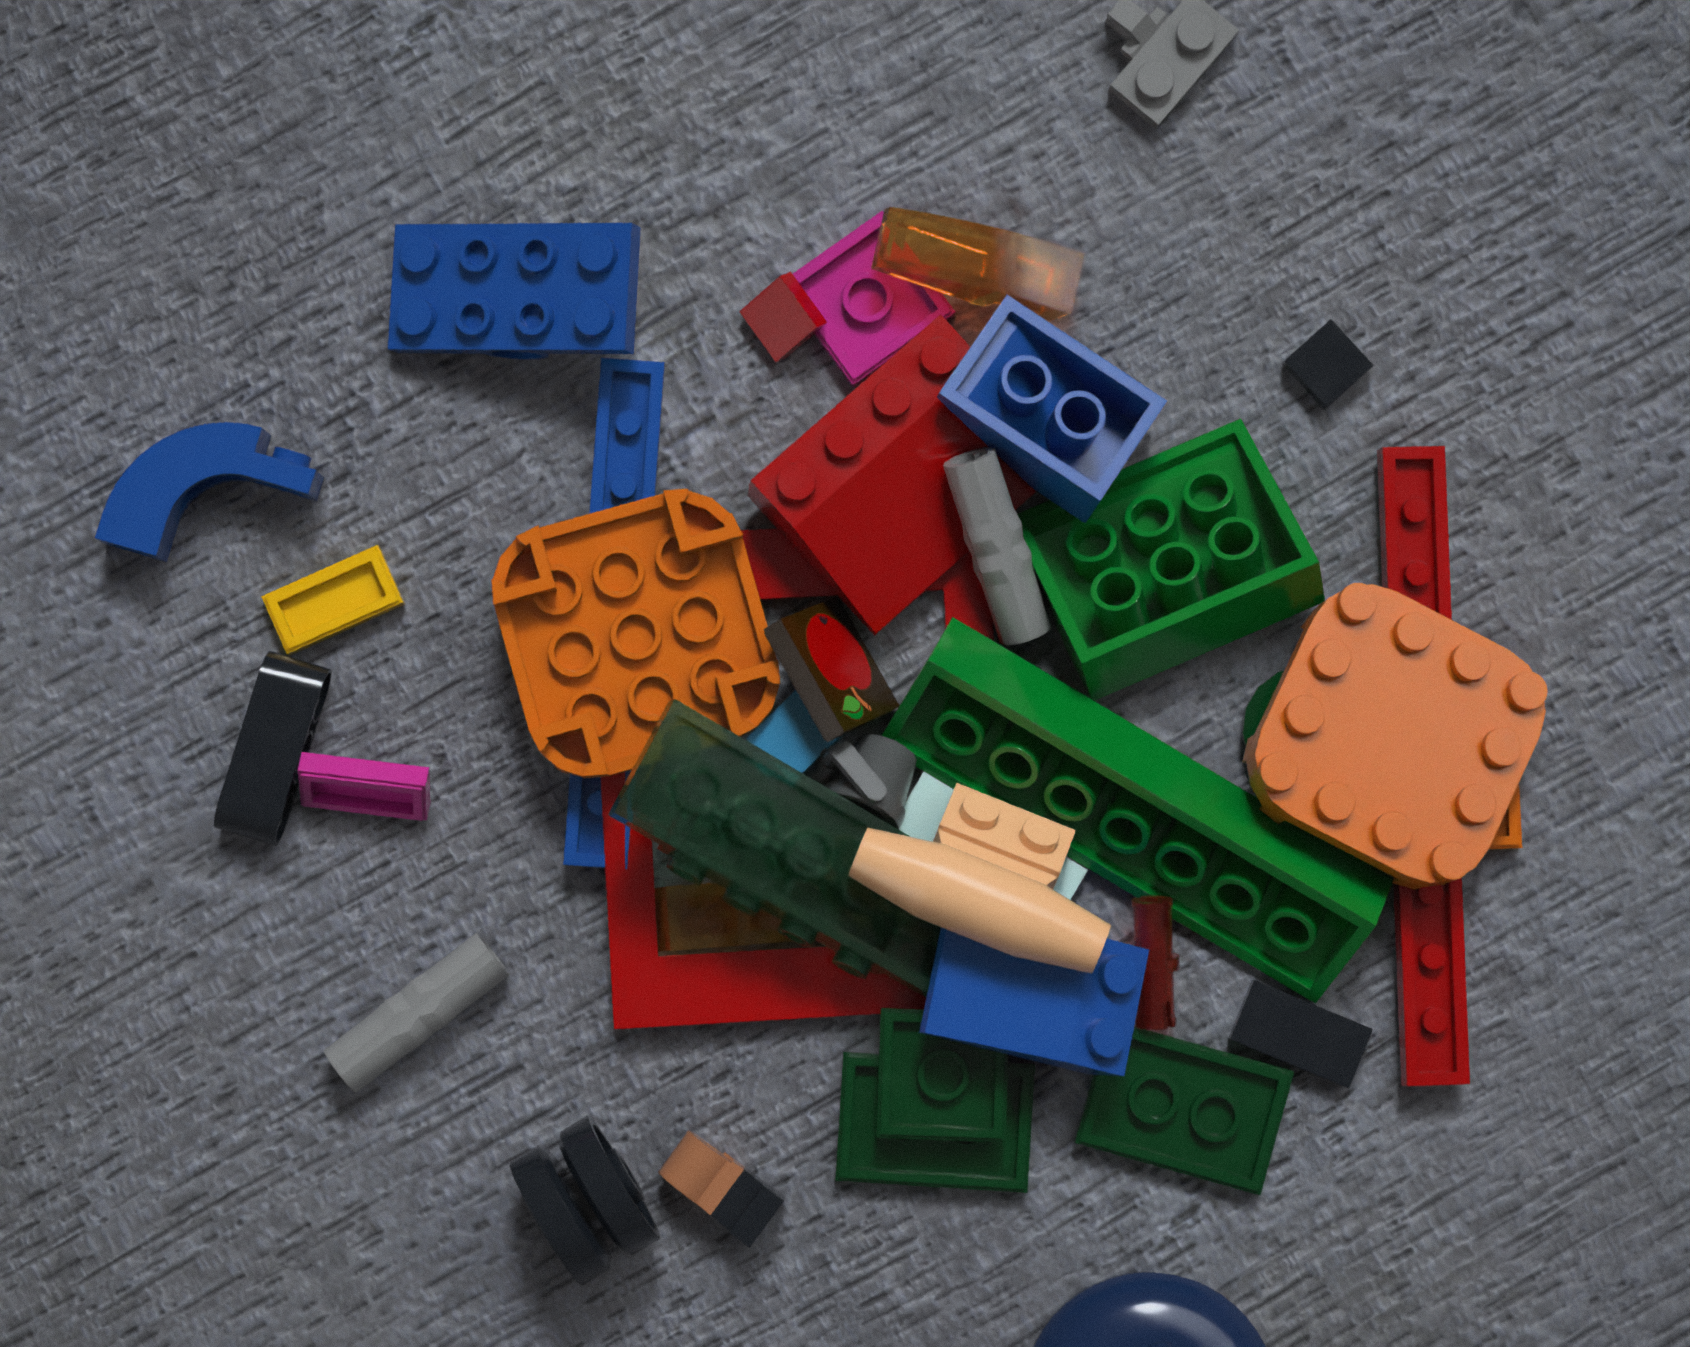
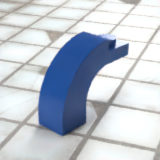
M231 422L194 426L178 431L155 443L138 456L125 470L108 497L95 539L109 546L167 562L182 515L191 502L209 488L222 483L244 481L317 501L324 477L317 470L309 468L312 458L307 455L275 447L272 457L267 456L266 452L271 435L262 427Z

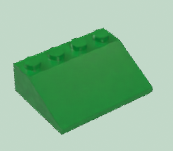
M1241 418L1123 468L1086 523L1051 500L1017 514L1022 522L1023 538L1032 554V565L1039 589L1067 653L1090 699L1093 701L1325 601L1319 561Z

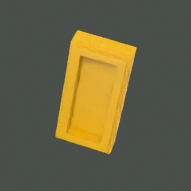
M375 545L261 596L286 654L289 656L405 605L379 545Z

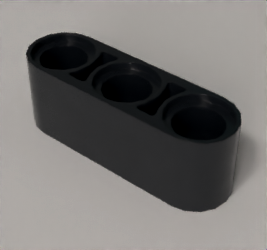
M273 651L267 653L260 667L219 797L214 817L215 828L270 845H278L285 831L299 787L298 766L301 753L310 752L328 694L332 675L331 669Z

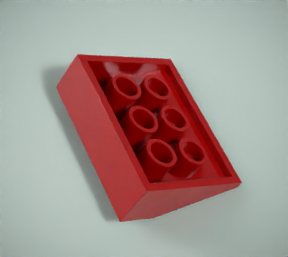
M941 314L750 480L747 496L874 636L970 552L964 541L962 523L943 464L954 456L988 446L937 398L938 393L970 348L969 344ZM997 455L1013 507L1016 511L1037 491L1031 488Z

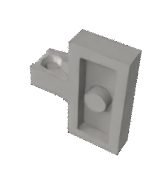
M1119 0L1107 14L1105 23L1127 41L1120 49V52L1130 62L1110 84L1109 91L1157 130L1237 37L1239 30L1204 0H1182L1170 16L1159 7H1156L1148 15L1131 0Z

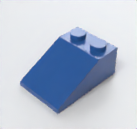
M1006 295L937 395V398L988 447L995 448L996 454L1031 488L1084 523L1088 521L1167 402V400L1009 295Z
M941 928L919 1033L1085 1074L1124 1077L1149 949L1106 939L1101 955L1091 974L1014 957Z

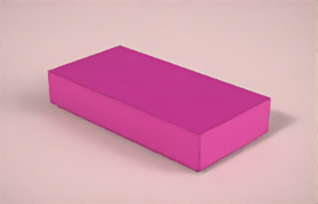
M307 752L301 753L298 766L300 801L303 807L418 821L427 820L431 803L429 767Z

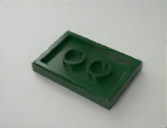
M1134 1026L1124 1077L1092 1074L1074 1143L1261 1195L1294 1071Z
M843 1051L835 1181L1028 1192L1035 1075L1034 1063L1008 1062L1006 1142L877 1138L879 1054Z

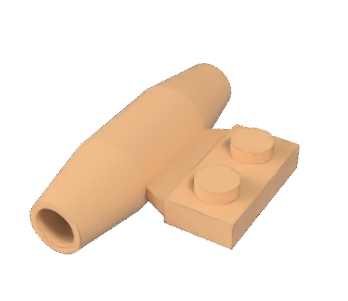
M956 783L933 842L867 827L848 875L919 919L1014 957L1086 973H1093L1111 928V924L1053 890L1076 830L959 783Z

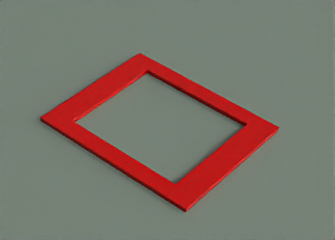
M778 529L741 530L760 600L838 596ZM969 552L925 592L943 591L945 629L952 617L994 641L993 619L982 585L973 570L972 554ZM648 766L634 769L627 869H625V772L600 777L614 1029L881 1014V1008L924 1010L938 940L658 956Z

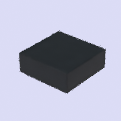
M1332 319L1282 363L1324 410L1374 366Z

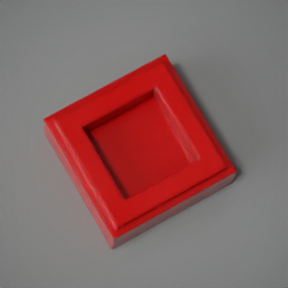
M791 271L779 276L739 311L775 362L787 358L828 323Z

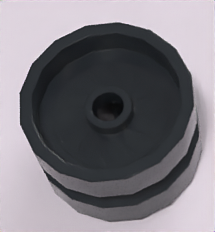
M589 1115L560 1132L559 1147L571 1173L567 1174L556 1157L549 1150L539 1145L510 1162V1169L514 1180L537 1224L565 1268L580 1285L586 1284L610 1269L611 1252L600 1230L601 1226L604 1227L617 1247L631 1255L660 1239L659 1230L644 1202V1194L633 1173L618 1150L611 1146L603 1132Z

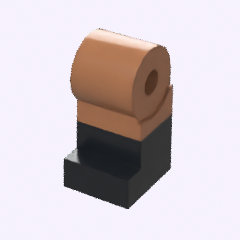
M690 1130L686 1132L658 1171L668 1183L726 1227L732 1235L749 1248L785 1199L784 1195L726 1152L724 1154Z

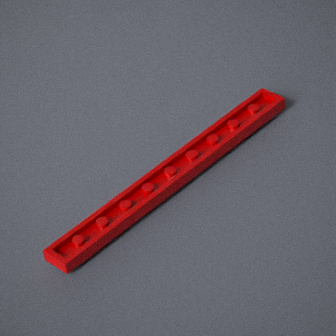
M1445 446L1382 447L1377 450L1382 587L1397 591L1452 620ZM1462 878L1445 885L1422 887L1416 890L1393 884L1401 1086L1470 1084Z

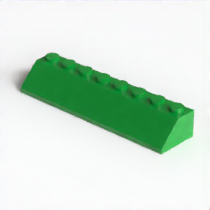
M954 617L950 620L882 736L895 740L907 747L917 759L916 767L953 789L956 783H959L1076 830L1067 853L1068 857L1315 1004L1376 927L1392 886L1393 878L1287 821L1277 824L1259 810L1262 805L1257 797Z

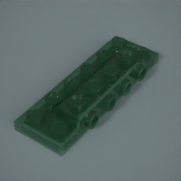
M676 699L669 701L608 815L658 843L657 849L671 857L667 868L677 876L701 885L704 878L707 877L726 888L722 899L728 905L751 916H757L761 908L781 920L777 929L781 935L807 948H812L815 940L836 952L832 963L855 977L866 979L869 972L875 975L885 974L926 998L941 927L913 916L848 876L867 827L905 836L909 835Z

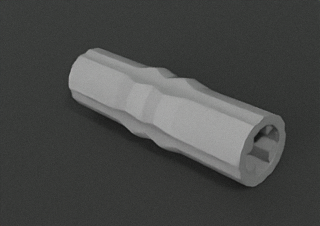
M984 447L954 456L947 460L943 467L962 523L964 541L972 554L973 570L982 585L999 641L1004 645H1015L1038 638L1051 629V623L1033 570L1032 554L1023 538L1022 522L1013 507L995 448Z
M475 933L429 970L411 980L400 992L385 1000L373 1013L323 1050L324 1054L339 1076L356 1093L406 1054L421 1046L435 1032L447 1026L458 1014L510 974L479 933Z

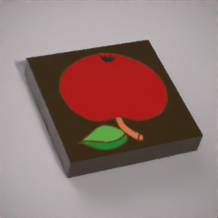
M838 596L781 618L763 629L766 638L823 739L827 742L875 721L899 707V703Z

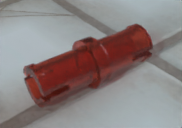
M1141 896L1131 900L1134 946L1149 949L1137 1018L1135 1020V1026L1140 1029L1162 1030L1177 1025L1174 1001V972L1180 969V956L1173 952V899L1168 896Z

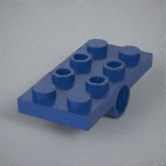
M633 223L395 224L388 350L396 353L487 354L499 358L519 360L546 359L549 357V354H634L641 227Z

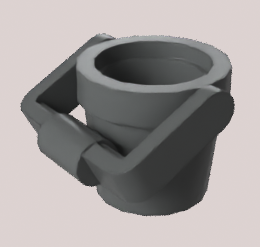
M873 734L863 735L858 738L854 747L846 740H843L836 746H830L828 749L825 747L813 764L812 775L808 780V785L812 793L822 804L826 814L836 821L847 834L864 835L867 827L898 834L905 818L904 806L917 759L907 747L895 740Z

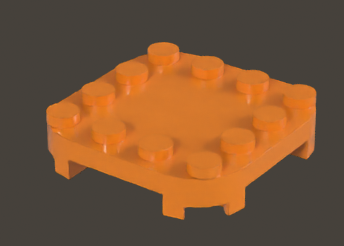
M688 489L663 490V493L540 528L537 525L517 535L512 544L500 556L493 579H491L493 605L528 730L541 755L550 761L560 772L582 778L616 775L733 742L754 731L770 715L780 686L779 662L764 634L763 629L768 626L744 545L743 534L733 514L729 513L713 498L689 491Z
M1352 583L1318 605L1300 627L1304 630L1255 734L1247 740L1242 763H1247L1250 786L1262 805L1259 810L1277 824L1287 821L1393 876V884L1414 890L1422 887L1445 885L1462 878L1466 873L1476 868L1489 850L1540 738L1546 713L1544 702L1548 693L1547 685L1540 675L1533 672L1527 663L1507 648L1397 591L1374 584Z

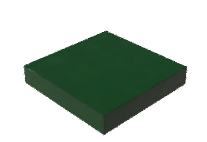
M881 1008L876 1137L1006 1142L1008 1054L919 1033L923 1009Z

